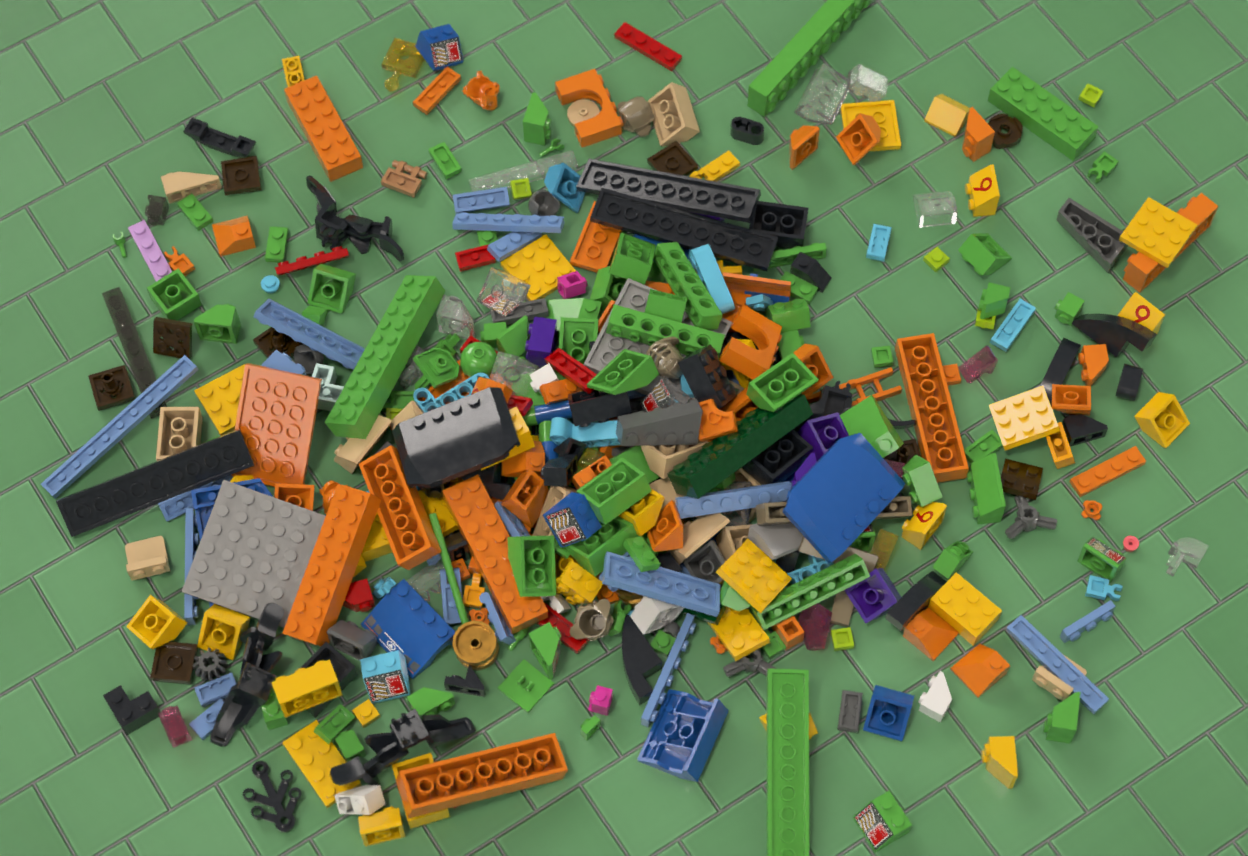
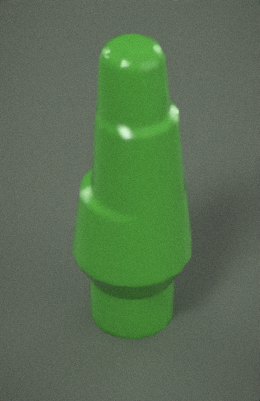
M530 627L514 634L516 642L508 646L510 651L527 635Z

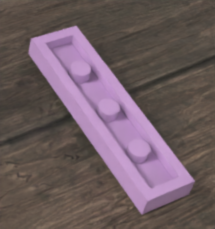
M143 220L129 226V232L155 281L157 282L170 274L172 270L146 221Z

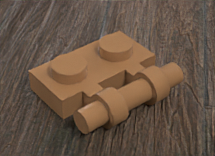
M393 160L392 167L396 169L388 168L381 180V185L414 198L422 185V180L418 178L425 179L427 172L418 166L412 167L407 165V162Z

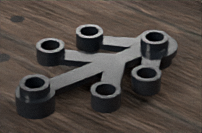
M264 761L255 762L252 766V772L256 778L261 779L269 797L255 793L252 788L245 789L243 797L247 802L254 801L273 807L277 814L265 812L261 806H254L251 809L252 817L256 820L263 819L275 823L276 828L281 832L291 831L296 822L293 812L297 802L302 797L299 788H291L289 791L290 800L284 811L282 801L289 784L294 779L292 772L284 770L281 773V783L276 793L268 777L269 767ZM263 766L264 768L262 771H257V767ZM290 774L291 777L285 780L284 775ZM248 792L253 793L252 797L247 798L246 794ZM293 792H299L297 797H292ZM256 810H261L260 815L257 816L254 815V812ZM287 818L288 822L286 824H282V819Z

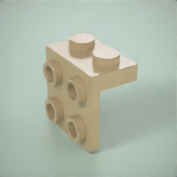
M162 536L125 545L128 561L126 568L132 581L170 572L165 541Z
M1066 657L1079 671H1081L1086 676L1087 671L1084 668H1082L1074 661ZM1043 665L1037 668L1032 678L1037 685L1062 701L1072 695L1074 688L1050 673Z

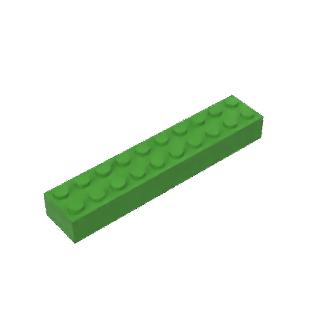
M827 0L749 85L747 106L763 117L769 112H773L776 104L786 97L787 92L796 86L798 80L807 74L811 65L814 66L818 62L821 54H825L828 51L832 42L835 43L838 40L842 31H846L849 28L852 20H856L859 17L862 9L867 8L871 0Z
M406 275L325 421V424L336 437L367 438L445 293V289L436 276Z

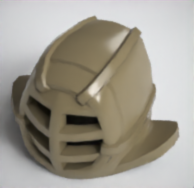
M638 96L618 104V114L624 124L622 126L623 130L631 133L636 132L640 137L647 136L650 133V124L654 119L650 103L642 96Z
M672 336L658 340L646 352V355H650L653 361L657 355L654 364L661 377L680 379V376L683 374L678 365L683 356L675 347L680 341L677 337Z
M601 599L600 601L594 600L585 606H579L576 618L574 619V625L570 628V635L575 639L587 638L590 641L607 636L614 623V619L610 614V602L607 599Z

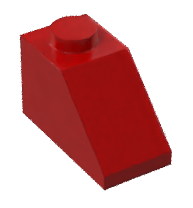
M367 578L350 584L343 603L344 607L355 612H366L375 607Z

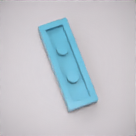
M1019 299L991 338L990 343L1007 352L1035 312L1036 307Z

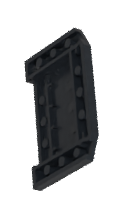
M489 387L400 422L392 430L410 488H414V486H423L424 488L436 487L502 461L509 456V451L515 446L519 447L521 445L504 393L501 388Z

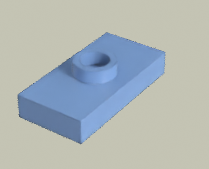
M231 672L194 687L201 707L218 701L220 698H226L229 689L237 683Z
M221 698L189 724L202 740L212 733L217 716L224 703Z

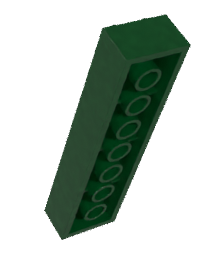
M799 394L775 412L760 408L748 412L743 419L736 422L738 432L715 438L713 441L704 444L698 452L690 454L683 463L675 465L673 470L667 475L676 494L696 499L701 498L813 415L805 394Z

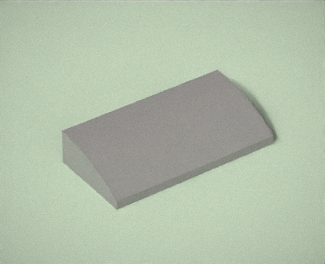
M755 523L750 525L748 538L772 560L797 551L803 537L802 533L793 523L757 525Z

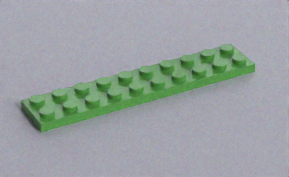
M767 669V856H809V670Z

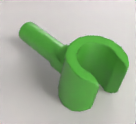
M553 139L551 146L539 154L543 157L555 149L561 151L564 149V145L560 144L557 146V143L561 140Z
M121 232L120 238H116L113 234L114 242L119 246L122 258H126L127 255L124 248L126 240L123 232Z

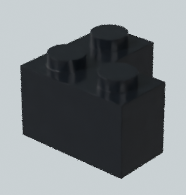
M120 685L103 695L126 736L162 715L149 691L130 701Z

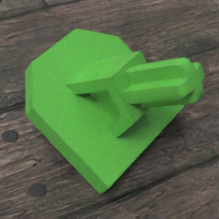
M435 347L413 358L423 373V376L415 383V389L427 388L430 384L433 388H437L456 380L458 377L459 364L449 351Z

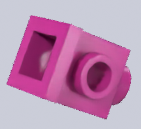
M578 271L557 277L558 293L563 299H569L586 293L587 281Z
M597 685L596 691L591 692L588 711L608 716L613 700V689Z

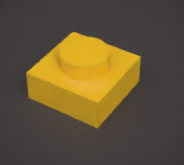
M369 699L352 710L363 728L380 718L379 712Z

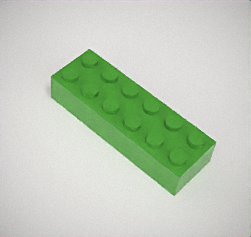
M1013 66L990 89L988 102L1005 114H1008L1011 118H1017L1022 126L1072 161L1096 137L1099 126Z

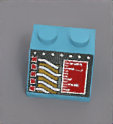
M399 650L360 659L363 681L372 704L411 695L406 657Z

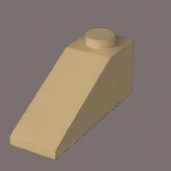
M178 171L161 176L169 204L180 201L191 193L194 196H198L222 188L219 176Z

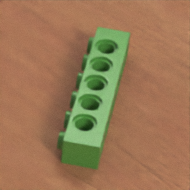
M677 242L657 243L653 259L674 294L687 298L685 312L693 325L706 330L718 329L722 320V312L692 267L691 262L687 259L684 251Z
M615 304L613 305L606 333L614 337L626 338L633 342L648 344L649 346L667 337H677L680 341L675 347L681 354L686 356L711 344L717 351L718 358L725 336L721 333Z
M855 553L781 590L761 613L753 606H750L756 621L765 630L869 578L870 575L864 560Z

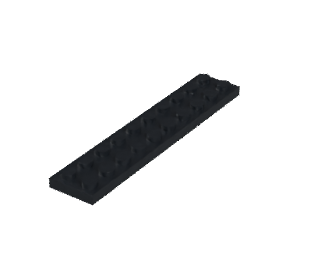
M588 159L576 186L577 191L599 195L601 189L606 188L682 211L750 223L761 196L760 189Z
M606 188L601 189L590 216L591 222L665 243L677 242L680 247L689 250L709 244L714 257L763 271H768L778 243V237L678 210Z
M238 429L61 498L56 503L69 533L73 537L252 467L255 464L242 432Z

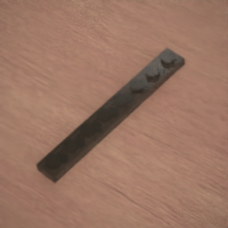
M117 287L102 293L142 394L156 381V378L121 289ZM165 401L149 414L151 419L160 416V407H167Z

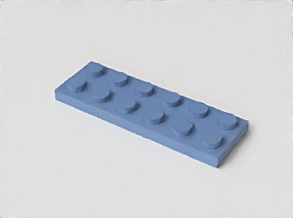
M271 299L265 301L255 311L253 316L260 323L275 328L277 332L292 337L294 341L309 346L311 350L323 353L327 358L336 360L349 369L354 370L365 348Z
M606 552L602 584L704 614L718 616L720 612V584L663 567H659L657 570L641 572L632 558Z

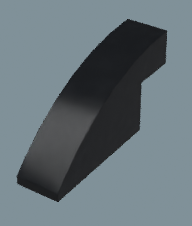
M1084 314L1071 323L1098 344H1106L1107 351L1115 357L1123 353L1129 343L1143 352L1152 344L1157 336L1156 333L1135 321L1110 314Z
M502 462L482 471L479 469L461 476L465 481L475 475H479L488 495L501 500L505 498L513 484L501 482Z
M931 571L898 600L887 612L886 620L902 631L918 613L927 609L930 599L947 581L934 571Z
M627 615L622 633L623 667L632 694L638 704L641 705L650 699L653 692L646 678L662 669V661L630 615Z

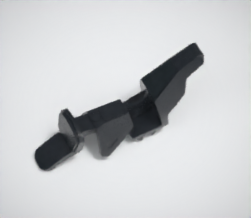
M312 176L306 177L307 187L317 200L318 214L315 217L316 237L322 240V247H325L326 243H331L330 250L337 246H342L343 242L349 238L361 254H366L371 238L374 237L379 239L380 249L392 254L399 262L404 260L403 250L391 239L393 227L390 216L385 217L384 223L373 222V220L350 214L345 218H340L336 215V201L326 187Z
M837 381L833 387L825 385L820 393L818 402L809 405L813 415L793 430L798 431L807 420L837 412L841 415L852 408V393L849 392L850 384L847 383L846 388L843 390L839 388L840 381ZM888 419L894 429H906L916 425V420L894 421Z
M268 603L264 607L256 627H250L240 636V640L246 644L241 675L238 683L229 689L210 735V742L220 747L226 746L235 730L246 725L258 708L268 701L270 690L273 687L271 682L276 678V675L270 672L282 657V652L280 651L263 655V651H267L273 644L278 626L284 615V609L275 603Z
M416 709L407 714L402 713V717L395 720L393 718L391 720L392 723L389 726L391 733H378L366 736L365 742L376 753L375 757L368 761L361 756H357L344 764L334 766L330 770V778L336 785H345L361 778L369 785H380L377 775L408 755V748L424 740L427 741L430 748H434L472 734L476 729L472 721L467 717L449 721L440 714L420 715Z

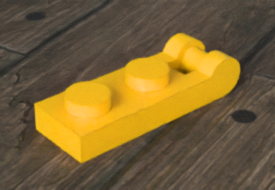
M728 150L700 170L692 172L689 177L699 179L705 177L706 179L704 180L717 182L740 167V162Z

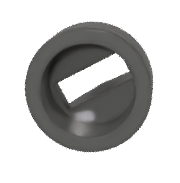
M675 622L668 623L663 632L676 638L680 631V626Z

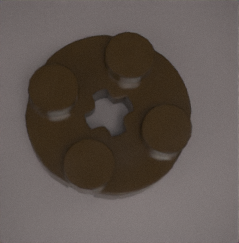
M998 114L989 120V126L995 131L992 143L995 148H1010L1020 142L1023 127L1017 118L1008 117V114ZM1001 129L1008 130V132L1002 133Z

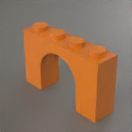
M595 69L555 82V91L562 106L577 100L589 99L597 102L602 108L595 117L575 124V135L581 148L621 135L622 126H624L623 120L616 114L615 103L609 99L610 93L608 89L603 86L604 82L601 74L598 75Z
M743 304L734 316L731 328L751 339L759 350L751 348L732 337L723 349L719 361L754 380L772 366L775 360L774 355L779 348L777 344L782 338L780 334L782 326Z

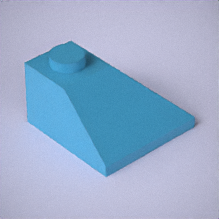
M565 163L549 167L544 180L549 192L575 213L579 212L585 192L577 191L576 188L581 176Z

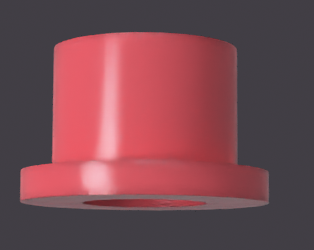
M1134 536L1125 537L1123 540L1124 549L1127 552L1136 550L1139 546L1138 539Z

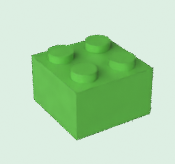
M179 268L147 287L151 300L166 319L179 320L202 306L198 293Z

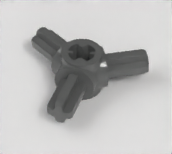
M1014 497L1018 511L1015 523L1005 531L1009 539H1014L1022 531H1032L1037 526L1052 530L1056 529L1057 519L1040 516V512H1037L1034 507L1029 506L1025 497Z
M757 649L743 658L724 666L723 670L727 677H731L743 670L755 673L759 671L767 676L768 668H777L765 662V657L761 656V650ZM749 658H753L754 662H749Z

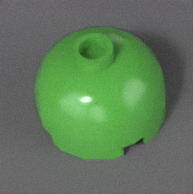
M473 342L464 348L460 356V367L462 372L469 377L477 373H485L490 378L495 370H497L498 356L491 345L485 342Z

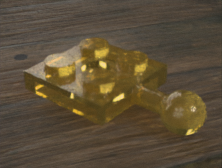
M394 38L381 64L382 69L393 71L392 76L387 78L384 84L388 91L397 90L400 74L413 78L416 77L424 58L415 47V43ZM402 56H408V57H409V58H407V59H405V60L401 59Z

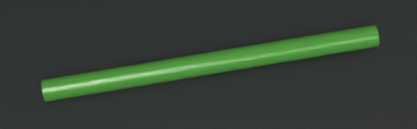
M432 513L429 515L442 551L440 552L461 624L463 625L469 622L437 514Z

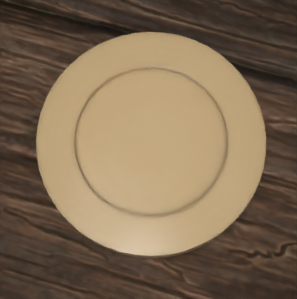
M582 99L573 102L569 106L567 116L569 122L575 127L576 123L593 118L600 111L594 102Z

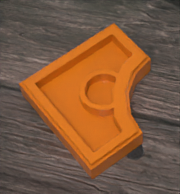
M713 399L699 402L702 409L699 440L701 442L738 432L736 416L733 411L724 412L719 410Z

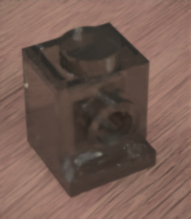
M148 195L149 205H146L145 216L148 218L147 223L164 226L169 210L166 197Z

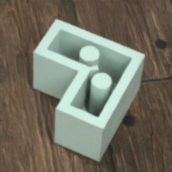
M316 363L312 377L322 379L317 409L331 411L344 386L335 385L337 379L335 367Z

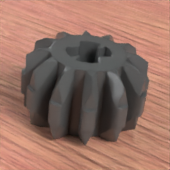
M208 647L206 653L200 650L201 657L195 656L196 663L193 664V668L196 670V676H201L202 681H206L208 678L209 681H212L214 677H221L220 673L226 674L225 667L228 666L225 660L226 657L223 653L220 654L217 648L212 652L211 648Z

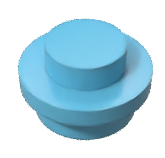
M268 275L261 281V287L267 293L276 292L280 286L279 279L273 275Z

